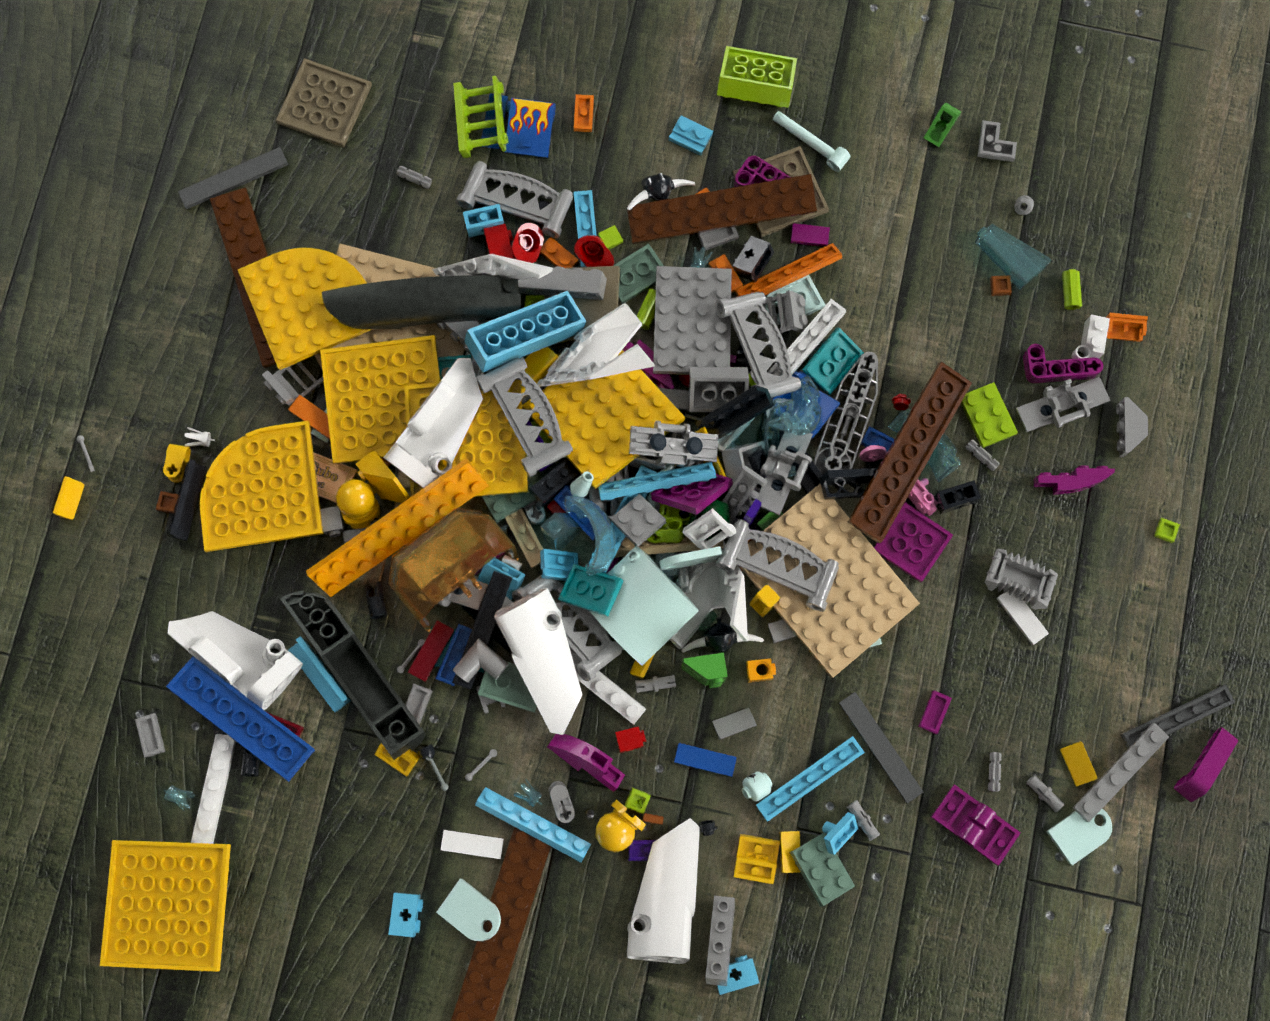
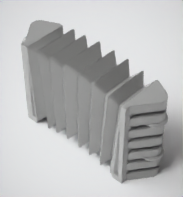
M996 549L987 572L985 584L990 591L998 587V592L1003 589L1004 593L1009 591V595L1015 593V598L1020 596L1021 601L1025 599V603L1030 601L1031 608L1035 610L1046 609L1051 600L1058 574L1052 569L1045 572V566L1040 568L1039 563L1033 565V559L1026 561V556L1020 559L1019 554L1013 557L1012 552L1007 555V550Z

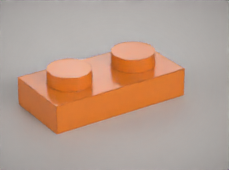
M576 94L575 132H592L594 95Z
M552 237L541 248L540 254L555 266L574 268L579 263V260Z
M725 254L708 263L709 268L732 269L731 293L743 286Z

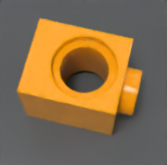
M771 659L746 662L748 683L769 681L773 679V675H776L775 663H771ZM757 666H764L767 673L759 675L756 671Z

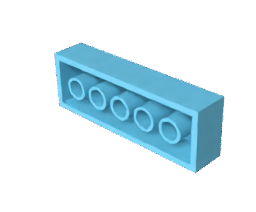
M565 291L468 329L464 342L482 373L516 358H521L577 335L578 332L583 330L586 320L569 292Z

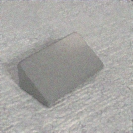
M749 708L712 721L719 740L757 726Z

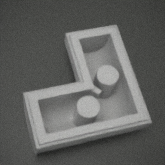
M982 120L977 157L1014 162L1017 142L999 140L1001 123Z
M478 638L453 668V671L463 680L469 682L482 667L497 680L509 663Z

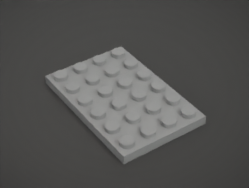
M657 266L653 359L655 366H653V374L690 375V367H730L731 319L730 316L720 318L716 312L715 303L717 299H731L732 269Z

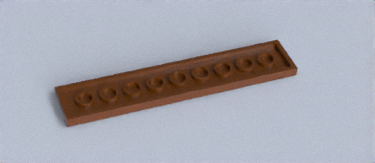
M807 174L638 204L631 210L627 209L632 243L637 244L817 212L812 176Z
M245 187L210 198L262 366L267 368L276 365V362L238 272V269L268 257L249 194Z
M943 362L938 363L850 516L849 524L877 543H882L972 382Z
M514 827L490 900L497 906L500 912L501 923L499 930L489 940L477 941L451 1021H495L551 848L548 844ZM490 920L485 921L483 929L486 932L492 929V922Z

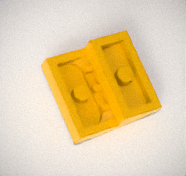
M740 834L733 877L774 884L780 841Z

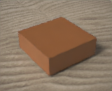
M1010 275L991 276L992 296L1011 295Z
M160 491L156 510L173 514L178 494Z
M645 813L642 821L663 825L664 818L663 816Z

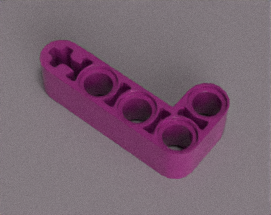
M750 156L737 172L734 187L751 185L754 182L762 183L790 178V176L757 156ZM754 165L757 169H751L749 166ZM765 175H770L773 178L767 179L765 178ZM744 179L747 183L742 184L739 180Z
M1039 344L1030 345L1023 354L1025 376L1030 383L1061 382L1071 379V381L1093 379L1103 369V362L1095 357L1046 361L1044 348ZM1030 352H1035L1037 358L1032 357ZM1070 367H1074L1077 373L1072 372ZM1051 368H1055L1058 374H1054ZM1032 370H1037L1040 376L1035 375Z
M1223 727L1218 728L1209 739L1191 771L1179 779L1174 786V790L1189 802L1204 796L1213 785L1234 750L1238 739Z

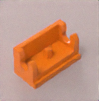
M1109 313L1106 318H1110L1107 339L1141 342L1143 335L1146 336L1148 316Z

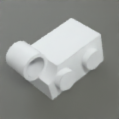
M1096 315L1088 317L1084 323L1081 345L1073 351L1072 359L1092 357L1099 359L1104 354L1110 318ZM1078 351L1082 352L1084 357H1080Z

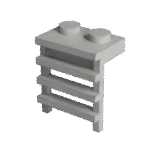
M788 290L786 293L767 297L763 307L765 308V304H768L769 314L777 327L775 301H778L781 328H779L780 333L789 330L802 333L805 330L808 319L805 315V299L803 295ZM761 329L762 334L757 335L759 340L767 338L765 331Z
M301 362L296 364L314 383L309 388L290 368L291 366L278 370L273 375L268 370L262 374L266 380L263 383L270 391L275 390L277 393L275 397L282 405L286 403L290 407L299 396L281 375L286 370L305 390L300 394L303 397H306L308 394L310 395L315 388H319L320 384L324 382L323 376L316 380Z

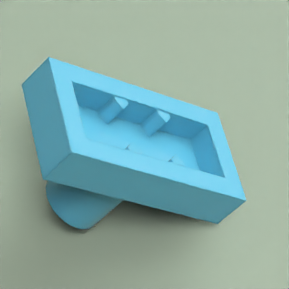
M847 812L837 824L829 821L824 823L822 830L827 834L824 837L828 853L835 855L858 830L854 814Z

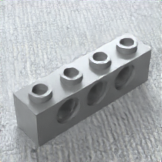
M714 896L705 977L706 984L727 986L735 912V898Z

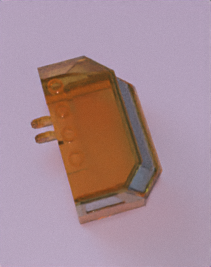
M454 508L448 515L443 516L392 556L388 584L429 633L430 628L428 626L430 622L425 616L437 603L459 587L470 598L472 596L471 591L463 583L470 579L473 586L480 590L482 586L473 575L499 554L506 552L509 557L514 558L516 561L519 560L515 545L490 515L482 510Z

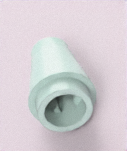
M586 471L570 485L571 494L576 498L587 496L594 479L593 475Z

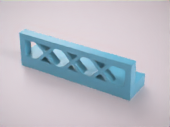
M300 636L296 639L298 643L288 651L303 663L301 669L336 713L348 704L351 699L308 642Z

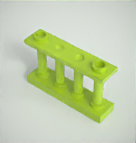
M492 76V86L469 90L464 88L461 82L453 83L458 147L463 158L471 157L470 150H473L475 147L498 144L503 152L506 151L508 136L504 129L501 93H504L502 82H499L496 76ZM494 93V102L475 106H468L466 103L469 97ZM495 110L496 119L476 123L468 122L470 114ZM497 127V136L477 140L469 139L471 131Z

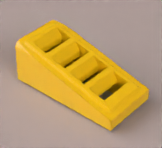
M765 585L749 604L761 617H764L779 601L780 597L769 585Z

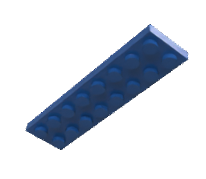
M194 656L166 686L172 693L288 782L315 751L313 747Z

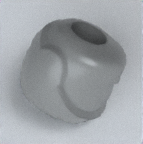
M1027 195L1017 198L1014 204L1015 212L1019 215L1029 214L1034 207L1033 199Z

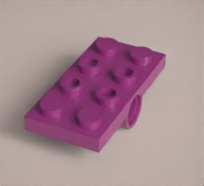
M955 784L951 786L931 816L932 819L996 866L1000 865L1021 833L997 816L996 812L987 805L978 802Z

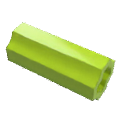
M1076 269L1063 271L1064 308L1067 310L1080 309L1082 307L1080 273Z
M649 289L637 314L638 319L642 322L640 328L644 330H649L655 318L656 290Z

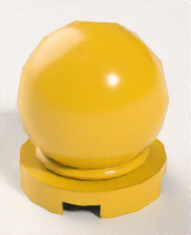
M351 479L344 482L338 488L336 503L345 524L351 525L353 529H362L370 526V522L375 518H379L381 512L380 505L375 499L374 491L369 484L363 480Z
M616 800L611 804L615 808L613 812L606 813L599 819L595 834L601 847L611 852H619L629 847L635 838V830L643 831L646 825L636 815L633 818L626 813L627 808Z

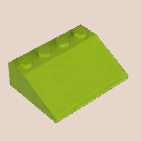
M726 46L717 95L725 98L730 97L742 101H753L760 104L789 108L797 58Z

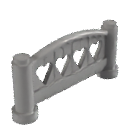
M477 161L472 168L462 193L458 194L456 204L467 210H472L475 202L486 206L499 204L501 211L543 224L542 232L545 235L559 238L562 231L561 225L573 199V193L567 189H563L560 193L556 192L546 184L519 173L488 170L484 162ZM492 179L494 182L499 181L501 185L488 193L486 181ZM504 185H510L511 188L517 187L518 191L505 198L503 187ZM526 190L528 193H534V198L522 204L521 191ZM539 196H544L546 199H552V203L540 210L537 199Z
M755 292L731 299H717L715 303L716 312L720 318L730 316L757 386L767 388L771 398L794 392L801 388L800 379L792 377L790 360L782 335L770 314L763 307V303L766 302L765 294L763 292ZM751 312H756L761 325L748 322L746 318ZM758 329H763L768 342L754 339L753 335ZM765 346L772 348L771 353L775 355V359L760 355ZM772 363L779 365L778 370L782 372V376L767 373Z
M522 357L520 359L516 358L486 374L481 373L475 377L484 394L492 390L527 457L521 459V463L527 475L531 477L537 474L536 471L569 455L573 448L568 440H562L554 410L541 388L525 372V369L528 367ZM514 380H521V386L526 389L524 393L508 392ZM524 396H529L531 398L530 402L535 406L532 410L517 409ZM534 412L539 413V419L544 422L540 427L526 426ZM547 429L549 431L548 436L553 438L551 443L535 442L541 430Z
M738 519L734 524L736 534L731 537L729 536L721 556H718L715 565L728 572H734L736 565L808 596L806 605L813 610L824 612L827 606L826 599L838 572L839 563L833 559H828L827 562H824L800 544L773 533L751 530L748 527V522ZM753 539L755 543L763 545V549L753 556H750L748 540ZM767 547H771L774 551L777 550L781 553V557L771 564H768ZM785 555H789L792 559L796 558L799 561V565L789 572H786ZM803 563H807L810 567L814 566L817 569V573L807 580L804 579Z
M539 576L525 587H519L513 591L512 597L514 601H517L546 587L549 592L554 590L560 596L564 585L558 580L545 579ZM557 602L555 604L560 611H562L563 605H568L570 610L576 614L575 617H562L569 647L581 661L576 666V670L579 676L588 682L596 676V672L619 656L624 648L617 641L612 642L604 627L589 610L564 602ZM550 614L547 616L548 620L551 622H555L558 620V617L555 614ZM577 619L582 620L583 625H586L589 630L573 632L575 621ZM594 634L596 639L601 642V646L586 647L588 635Z

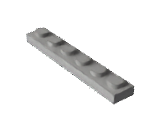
M1152 723L1073 806V809L1086 822H1090L1162 746L1169 736L1157 724Z

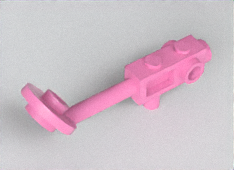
M878 445L868 446L860 452V459L865 462L884 459L887 454L886 448ZM923 478L920 481H916L908 498L918 511L923 515L927 513L930 516L938 509L936 507L938 502L925 488L929 481Z

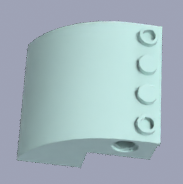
M635 546L607 573L624 580L609 616L590 612L604 629L639 664L643 665L699 610L683 591L663 573L651 557L640 547Z

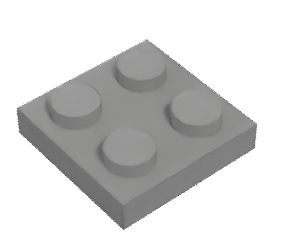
M638 494L610 518L611 522L636 547H639L666 523V519L641 494Z

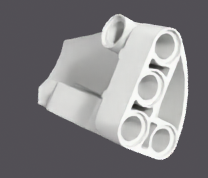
M458 358L410 419L407 424L408 427L383 457L422 488H425L452 469V462L483 400L471 358ZM440 460H445L447 463L444 470L438 469V462Z
M546 587L499 609L495 613L494 618L512 651L514 663L549 731L563 735L581 699L582 691L564 629L562 613L557 608ZM550 614L557 615L558 620L555 622H551L548 620L547 616Z
M213 611L187 619L169 621L168 635L263 710H266L279 697L303 666V663L285 649L284 643L281 640H269ZM277 649L280 652L272 653L270 650Z
M691 818L652 843L633 915L627 927V958L674 964H684L690 959L691 923L696 903L700 827ZM634 922H639L642 925V931L635 930Z

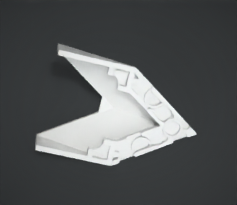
M488 254L435 268L432 271L436 276L484 275L500 276V279L522 280L530 277L539 279L552 272L553 268ZM476 320V321L481 325V324H484V323L489 322V321H491V320Z
M626 303L622 304L578 332L574 337L575 342L570 348L566 347L547 370L546 377L540 379L537 385L543 387L591 380L655 366L638 344L618 356L642 326V322Z
M716 559L714 562L688 566V587L681 588L679 587L678 579L675 581V584L699 610L670 638L671 642L678 649H682L714 609L724 607L731 618L730 626L744 641H748L745 581L739 566L736 565L734 572H728L715 565Z

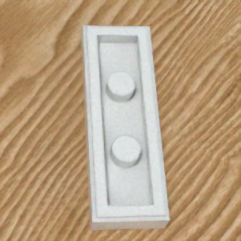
M1009 591L996 598L1031 645L1036 644L1049 634L1025 601H1021L1020 596L1015 598V593L1009 595Z
M444 830L441 850L501 859L504 839Z

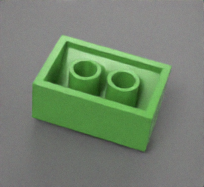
M724 653L684 658L681 665L683 671L702 685H709V688L721 687L728 677Z

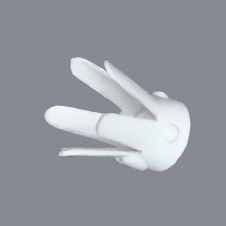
M187 427L189 430L197 433H185V437L199 441L187 443L185 446L209 447L210 441H215V439H211L210 432H200Z

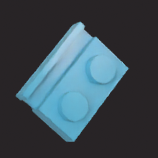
M680 116L671 135H669V141L701 156L713 135V131L686 117Z
M550 549L541 550L540 560L543 572L541 578L566 581L573 564L578 565V553Z

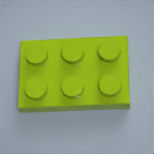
M994 382L966 393L961 405L982 448L1018 434Z

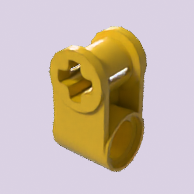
M174 444L168 445L163 472L171 482L179 483L182 481L186 463L191 455L190 447Z

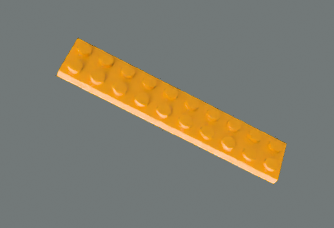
M467 458L309 568L306 571L307 576L332 597L489 487L488 482Z

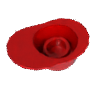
M525 223L517 230L512 244V252L516 260L534 263L538 259L543 246L544 236L542 230L536 224Z
M586 235L576 241L575 253L586 267L614 265L613 255L598 236Z

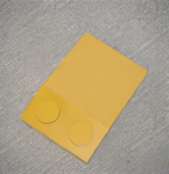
M375 450L356 463V466L359 468L357 473L363 481L367 480L374 494L377 493L381 499L403 503L410 498L397 477Z

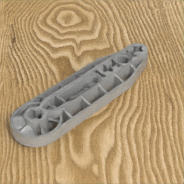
M873 352L862 354L840 383L835 400L838 399L839 394L846 396L843 408L837 407L835 412L841 414L837 425L829 424L831 416L829 417L814 458V463L822 475L827 470L852 469L878 394V358ZM866 360L870 361L868 369H864ZM857 366L856 371H855V374H854V373H851V372L854 370V368ZM874 372H875V381L872 380V377H873ZM847 377L852 379L849 391L841 389ZM858 377H864L867 382L861 383ZM869 386L875 387L873 400L866 397ZM860 390L858 399H854L856 391ZM863 403L871 404L867 417L860 414ZM844 415H845V416H846L845 423H844L843 429H842V431H841V433H840V434H841V438H840V439H837L836 437H837L838 431H839V429H840V426H841L843 417H844ZM853 418L854 421L847 441H843L844 436L847 434L849 423ZM858 420L865 421L861 434L854 432ZM827 428L835 431L831 443L823 441ZM852 437L859 439L855 452L848 449ZM821 445L827 447L820 451ZM842 462H848V465L842 466ZM831 463L835 464L834 469L830 468Z

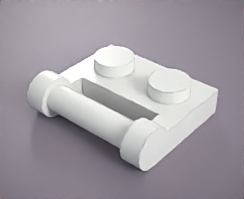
M712 508L683 529V534L700 550L712 548L728 536H733L736 534V529L732 524H728ZM720 529L723 530V531H721L720 533H718L717 535H715L714 537H712L711 539H709L708 541L705 540L706 538H708L709 536H711L712 534H714V533L717 532L718 530H720Z

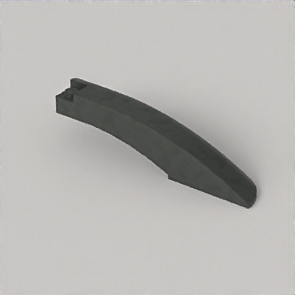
M473 275L408 278L322 291V299L327 311L338 319L341 324L356 329H401L402 327L441 322L494 320L521 308L518 279H500V276Z
M298 591L280 598L393 760L409 749L414 750L425 738L424 730L333 603L325 596L316 592Z

